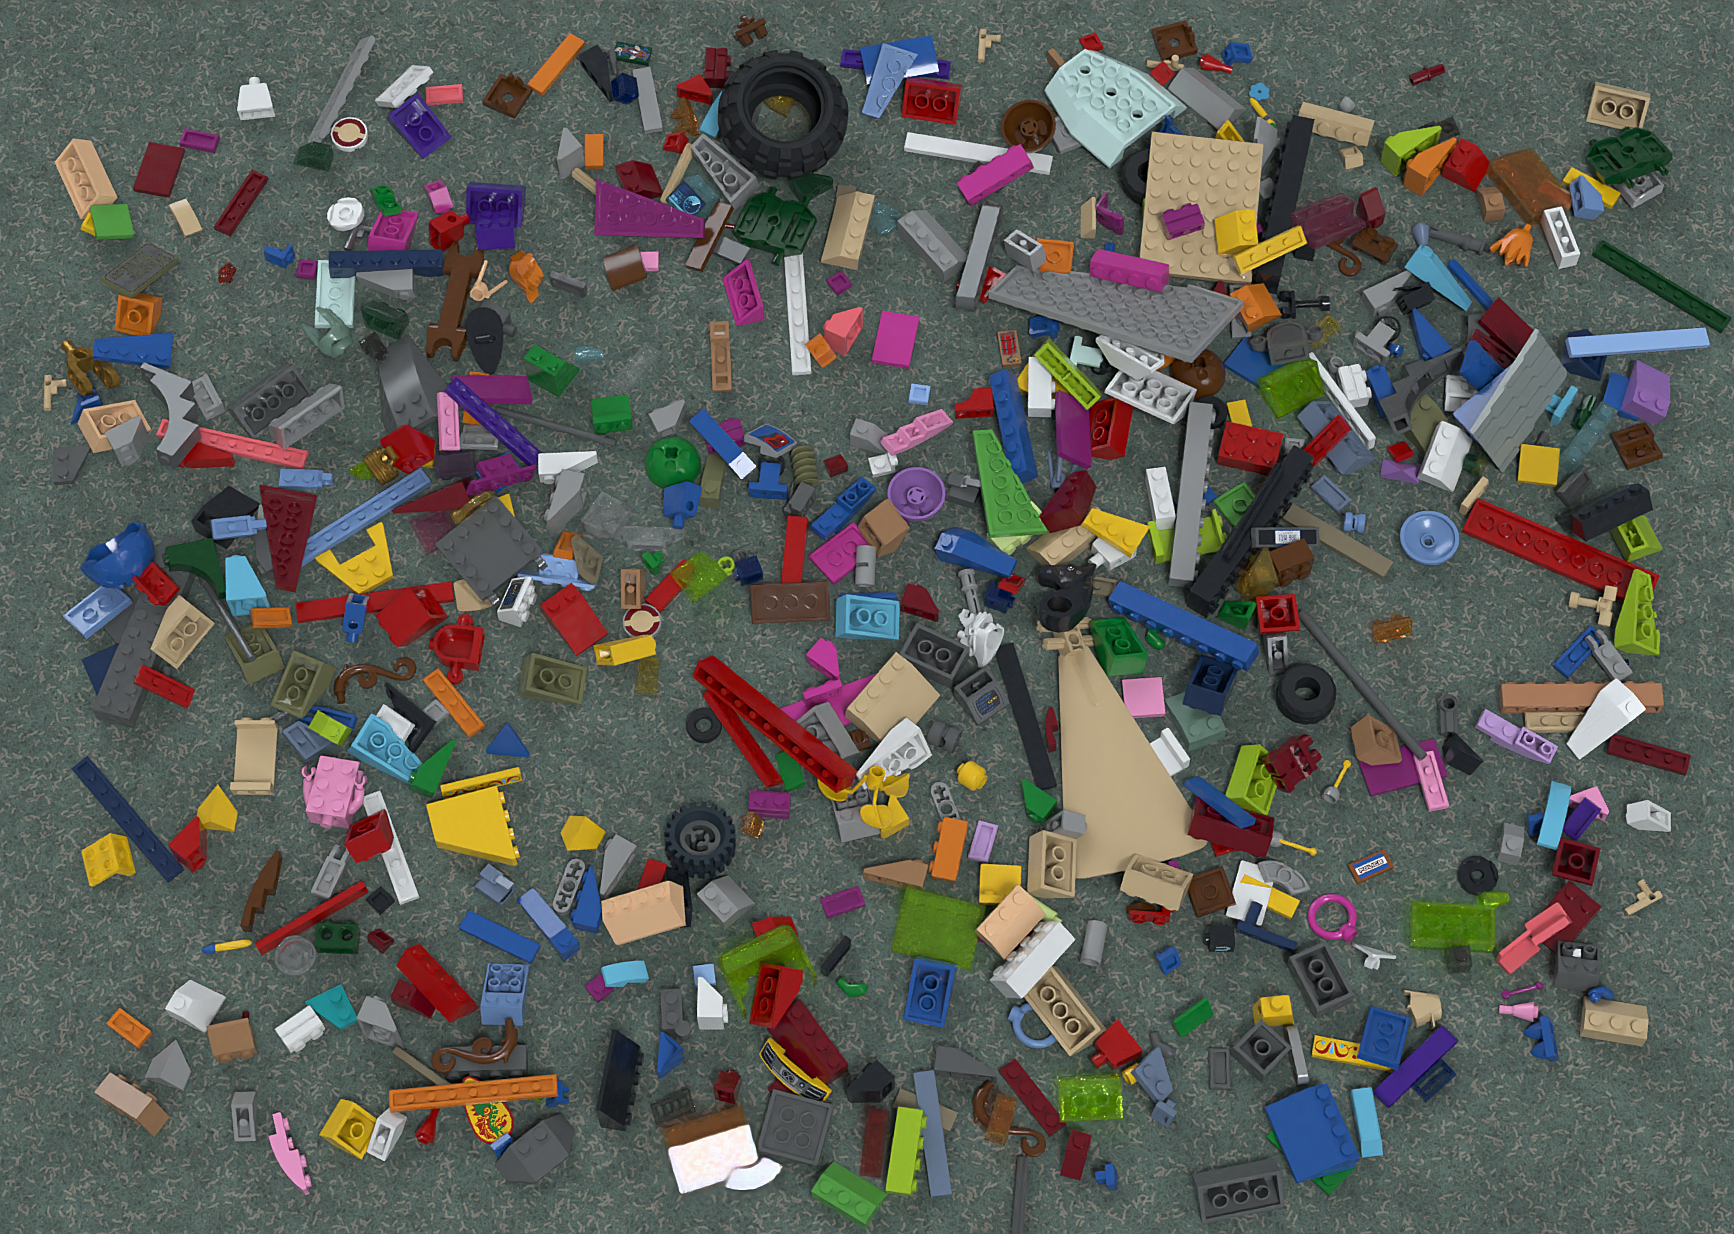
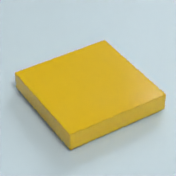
M1521 444L1517 482L1556 487L1560 448Z

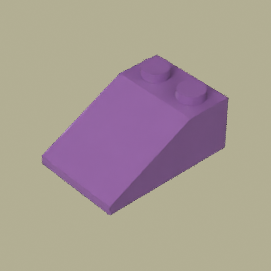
M1636 360L1621 409L1655 425L1666 417L1670 404V376Z

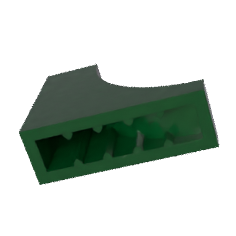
M213 538L166 547L165 554H162L164 565H168L169 572L184 571L195 574L212 587L218 600L226 598V587Z

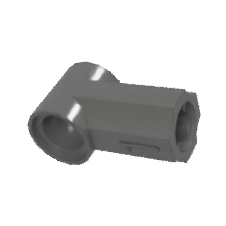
M1448 694L1443 696L1438 705L1440 735L1444 737H1451L1454 733L1458 735V699L1454 695ZM1443 704H1450L1452 706V709L1445 708Z

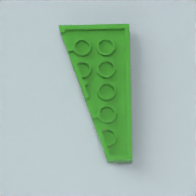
M974 430L972 437L989 538L1047 534L1045 525L1040 521L1037 510H1034L1026 490L1017 474L1011 468L1012 465L1009 459L1005 457L1002 451L1003 448L993 430Z

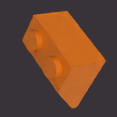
M1264 283L1246 285L1230 293V297L1244 301V307L1237 315L1247 332H1251L1282 316Z
M122 293L119 294L114 330L134 336L153 334L161 315L163 298L139 293L131 299Z

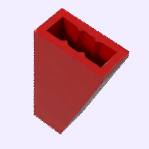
M787 517L781 583L803 582L809 531L807 517Z

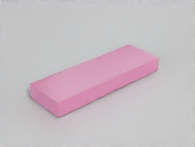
M445 392L437 393L439 451H459L458 404Z
M1426 752L1427 756L1421 761L1413 755L1428 811L1449 808L1434 752Z

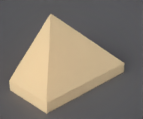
M464 579L455 581L454 591L459 611L482 610L493 605L489 599L483 602Z

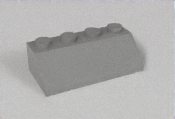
M927 210L911 211L897 220V232L943 283L965 268L968 255Z
M329 383L325 387L319 388L312 396L303 399L294 408L288 409L284 415L275 418L268 425L270 436L283 450L290 447L345 408L342 387Z

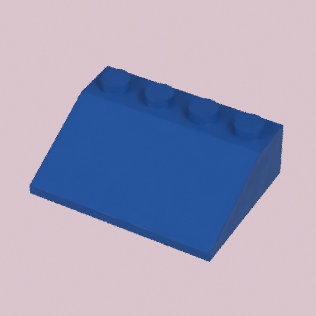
M1327 1083L1309 1087L1264 1108L1296 1184L1355 1167L1360 1156Z

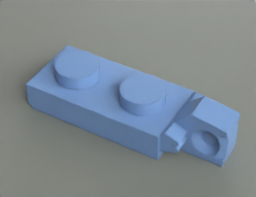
M280 469L279 488L318 490L323 485H333L334 478L333 474L324 473L322 470Z
M250 515L212 519L210 521L213 540L252 536L257 534V530H263L267 527L266 519L255 520V516L250 517Z

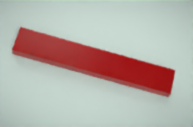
M706 691L702 696L766 788L781 785L783 779L737 713L712 692Z
M364 882L356 883L256 942L255 945L261 956L368 894L369 892Z

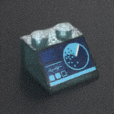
M699 173L685 178L665 201L673 208L703 219L710 215L715 203L720 202L721 196Z

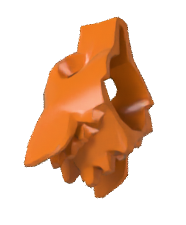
M1527 223L1522 229L1515 228L1509 231L1502 239L1490 247L1491 253L1498 251L1500 256L1503 255L1505 266L1523 264V268H1527L1533 242L1532 235L1530 234L1532 225Z
M521 250L510 256L509 275L524 290L528 301L532 304L539 295L537 287L541 284L544 275L536 260L532 257L533 255L531 253L526 254Z

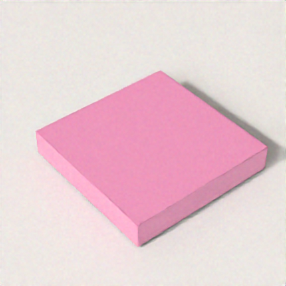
M1162 677L1122 680L1123 701L1133 718L1165 716Z

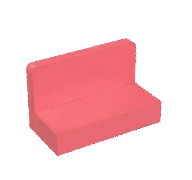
M1557 902L1525 923V927L1527 930H1531V936L1533 937L1531 940L1537 946L1571 924L1572 920L1560 903Z
M1530 929L1499 952L1495 960L1509 976L1541 950L1531 940L1530 935L1532 932Z

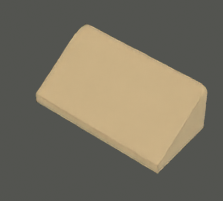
M1095 197L1090 198L1081 206V238H1095Z

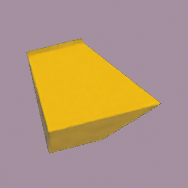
M217 784L199 806L197 816L200 818L205 829L235 832L238 812Z
M569 816L561 831L567 851L597 850L606 831L586 816Z

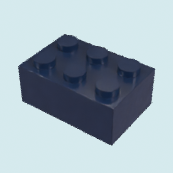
M1201 654L1187 684L1183 705L1206 711L1212 715L1221 716L1235 686L1239 670L1225 661L1220 662L1215 658Z

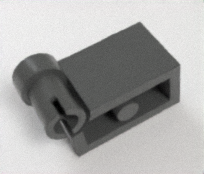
M661 990L662 1031L668 1036L677 1035L678 1039L682 1042L688 1041L691 1038L692 1029L690 1023L684 1020L682 990Z

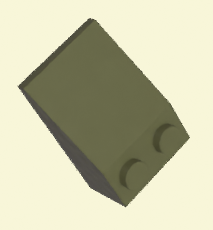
M1425 394L1418 399L1411 412L1413 429L1403 434L1425 457L1436 426L1441 421L1449 422L1439 406Z
M248 624L239 629L256 657L253 662L248 661L232 633L223 636L248 685L285 668L278 649L265 628L252 629V624Z
M293 650L271 706L303 719L329 687L336 667Z
M531 653L523 661L518 696L535 701L581 705L587 667Z

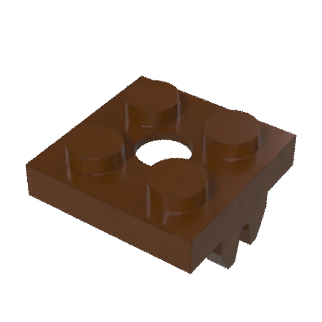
M1186 20L1154 28L1151 31L1162 61H1171L1173 55L1182 58L1197 54L1198 52L1192 26H1188ZM1177 39L1180 44L1177 47H1172L1169 41Z
M512 73L508 77L500 74L482 102L484 106L515 119L532 94L533 89L523 84L519 76L515 79ZM511 94L513 95V100L505 102L503 96Z
M1365 228L1354 238L1352 249L1355 251L1361 249L1381 259V264L1386 266L1399 244L1391 237H1384L1378 234L1373 228Z

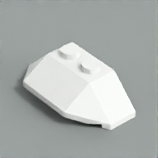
M1100 335L1096 338V343L1110 365L1136 380L1151 374L1165 364L1164 354L1131 345L1121 340H1115L1105 335Z

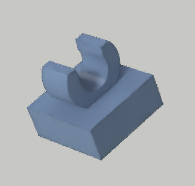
M1170 1099L1166 1104L1159 1100L1150 1117L1166 1128H1169L1177 1114V1111L1173 1109L1176 1103Z

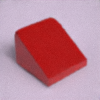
M683 132L668 134L663 150L682 154L689 139Z

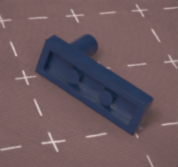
M1251 901L1244 922L1239 920L1236 932L1294 954L1298 942L1255 927L1263 905Z

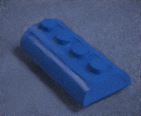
M1470 340L1467 344L1466 354L1459 373L1479 392L1505 369L1478 342Z

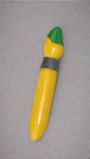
M1250 98V104L1257 114L1277 129L1275 122L1270 119L1258 101Z

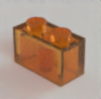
M997 1093L984 1140L1005 1145L1018 1099Z

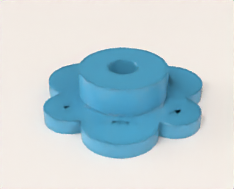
M1263 83L1251 86L1249 91L1251 98H1255L1257 101L1269 98V88L1265 87Z

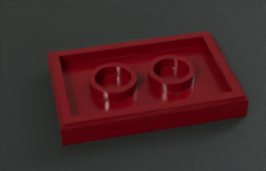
M149 142L133 186L134 192L170 198L185 149Z
M1500 297L1491 304L1477 321L1503 348L1515 357L1519 355L1534 331Z

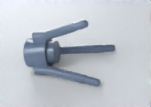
M1048 451L1049 486L1051 490L1057 492L1066 480V475L1061 473L1062 458L1059 457L1057 473L1054 476L1051 451ZM1073 465L1070 474L1076 471L1078 465Z

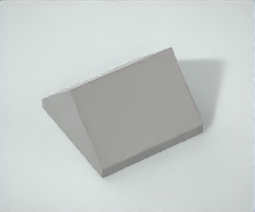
M563 128L557 156L561 179L571 175L572 170L576 167L582 168L585 166L582 145L567 128Z

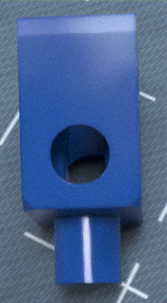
M686 481L664 488L663 515L673 520L672 528L681 530L684 528L685 520L696 516L702 492L701 486Z
M349 594L346 601L342 631L347 632L346 641L358 642V635L363 633L370 596Z

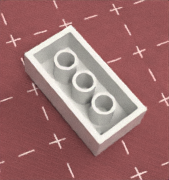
M1039 922L1033 928L1034 932L1020 942L1021 946L1007 956L1006 963L1003 966H999L993 972L994 976L990 981L1006 998L1022 999L1075 941V938L1060 922Z

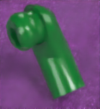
M1148 628L1146 641L1152 648L1162 650L1165 647V642L1157 635L1156 629L1150 630Z
M844 977L836 983L848 997L863 996L868 990L865 983L850 984Z

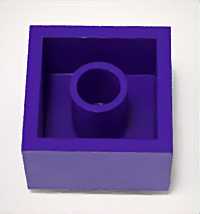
M501 210L500 212L482 211L477 213L475 230L478 250L515 248L517 235L515 211Z

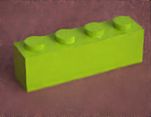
M898 1107L885 1189L887 1193L913 1197V1192H917L918 1179L915 1178L916 1172L921 1169L922 1158H919L920 1149L923 1150L925 1143L922 1131L927 1128L928 1116H925L923 1110Z

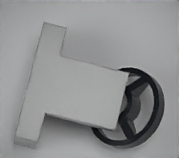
M1392 316L1381 317L1368 336L1358 332L1354 338L1353 347L1385 366L1391 352L1385 349L1384 346L1389 342L1395 341L1400 336L1401 325L1399 321ZM1384 318L1395 320L1398 328H1393L1391 324H1386ZM1398 331L1397 336L1394 339L1390 340L1391 337L1395 334V332Z

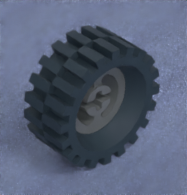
M696 802L690 803V808L687 809L683 805L680 807V813L675 810L672 813V819H668L667 828L665 827L664 831L666 857L668 861L671 860V866L674 869L678 867L680 874L684 875L685 871H687L690 878H694L695 874H699V879H705V874L709 873L710 877L716 876L717 869L721 873L725 870V864L727 866L731 864V857L734 858L736 848L735 825L732 824L730 815L726 817L724 809L721 808L720 811H717V805L715 804L707 807V802H701V806H696ZM709 836L714 840L713 843L709 842ZM686 843H691V849L687 846Z

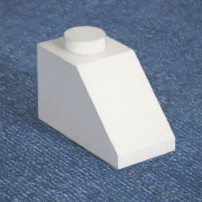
M1649 800L1627 805L1626 820L1630 826L1638 830L1671 831V812Z
M390 1108L377 1118L367 1152L385 1161L402 1134L407 1117L399 1112L391 1113Z

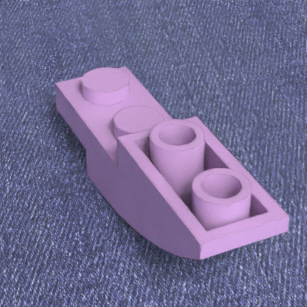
M1487 709L1482 712L1475 726L1478 730L1491 736L1489 740L1527 758L1546 764L1551 763L1558 748L1555 744L1525 727L1520 729Z

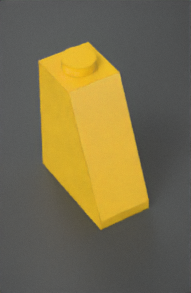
M640 635L593 645L597 665H618L656 654V642L652 635Z

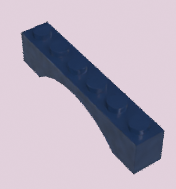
M443 250L329 251L330 278H351L356 276L357 272L413 269L414 274L423 277L444 276Z

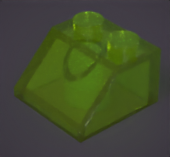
M702 551L670 573L693 604L715 590L728 578V575L718 562Z

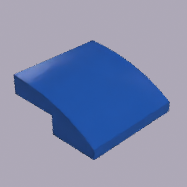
M1611 372L1601 408L1618 412L1620 417L1637 421L1638 417L1621 409L1630 378Z

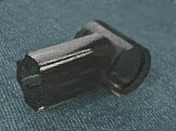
M376 332L359 340L366 355L369 354L374 361L382 363L387 360L389 352Z

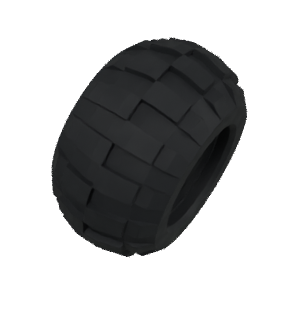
M778 50L764 52L762 56L752 57L739 65V68L729 76L719 98L718 126L724 139L723 142L729 152L740 160L739 163L751 172L756 170L763 173L765 178L776 180L777 177H788V180L801 178L804 174L811 171L812 173L825 166L827 161L838 152L846 134L849 111L847 100L842 91L843 88L835 75H831L826 70V66L815 58L811 60L803 57L802 52L790 50L789 53H779ZM770 97H791L800 102L807 110L811 121L810 132L806 136L793 141L774 140L761 133L752 122L753 113L761 102Z

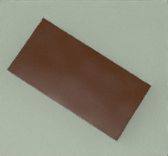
M829 581L750 584L752 624L830 621Z

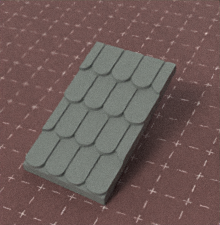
M1535 328L1515 361L1457 409L1453 415L1466 433L1503 473L1520 451L1519 447L1533 430L1536 420L1551 402L1552 395L1566 378L1567 371L1545 338Z

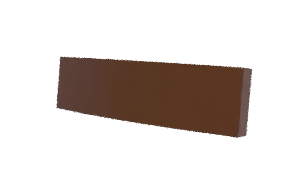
M275 851L252 888L240 924L244 932H252L255 913L264 914L267 895H276L283 860L280 851Z

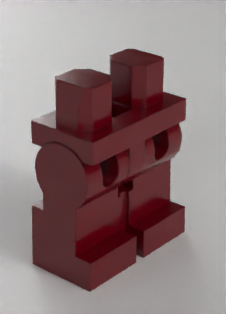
M1303 734L1298 738L1290 737L1279 749L1273 750L1262 758L1268 772L1273 774L1271 777L1280 791L1291 793L1295 789L1294 786L1318 769L1316 764L1322 759V756L1316 749L1308 751L1307 748L1313 744L1310 735Z

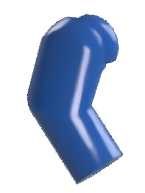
M1605 985L1590 989L1588 996L1590 997V1002L1596 1003V1001L1600 1002V996L1606 1000H1612L1614 992Z

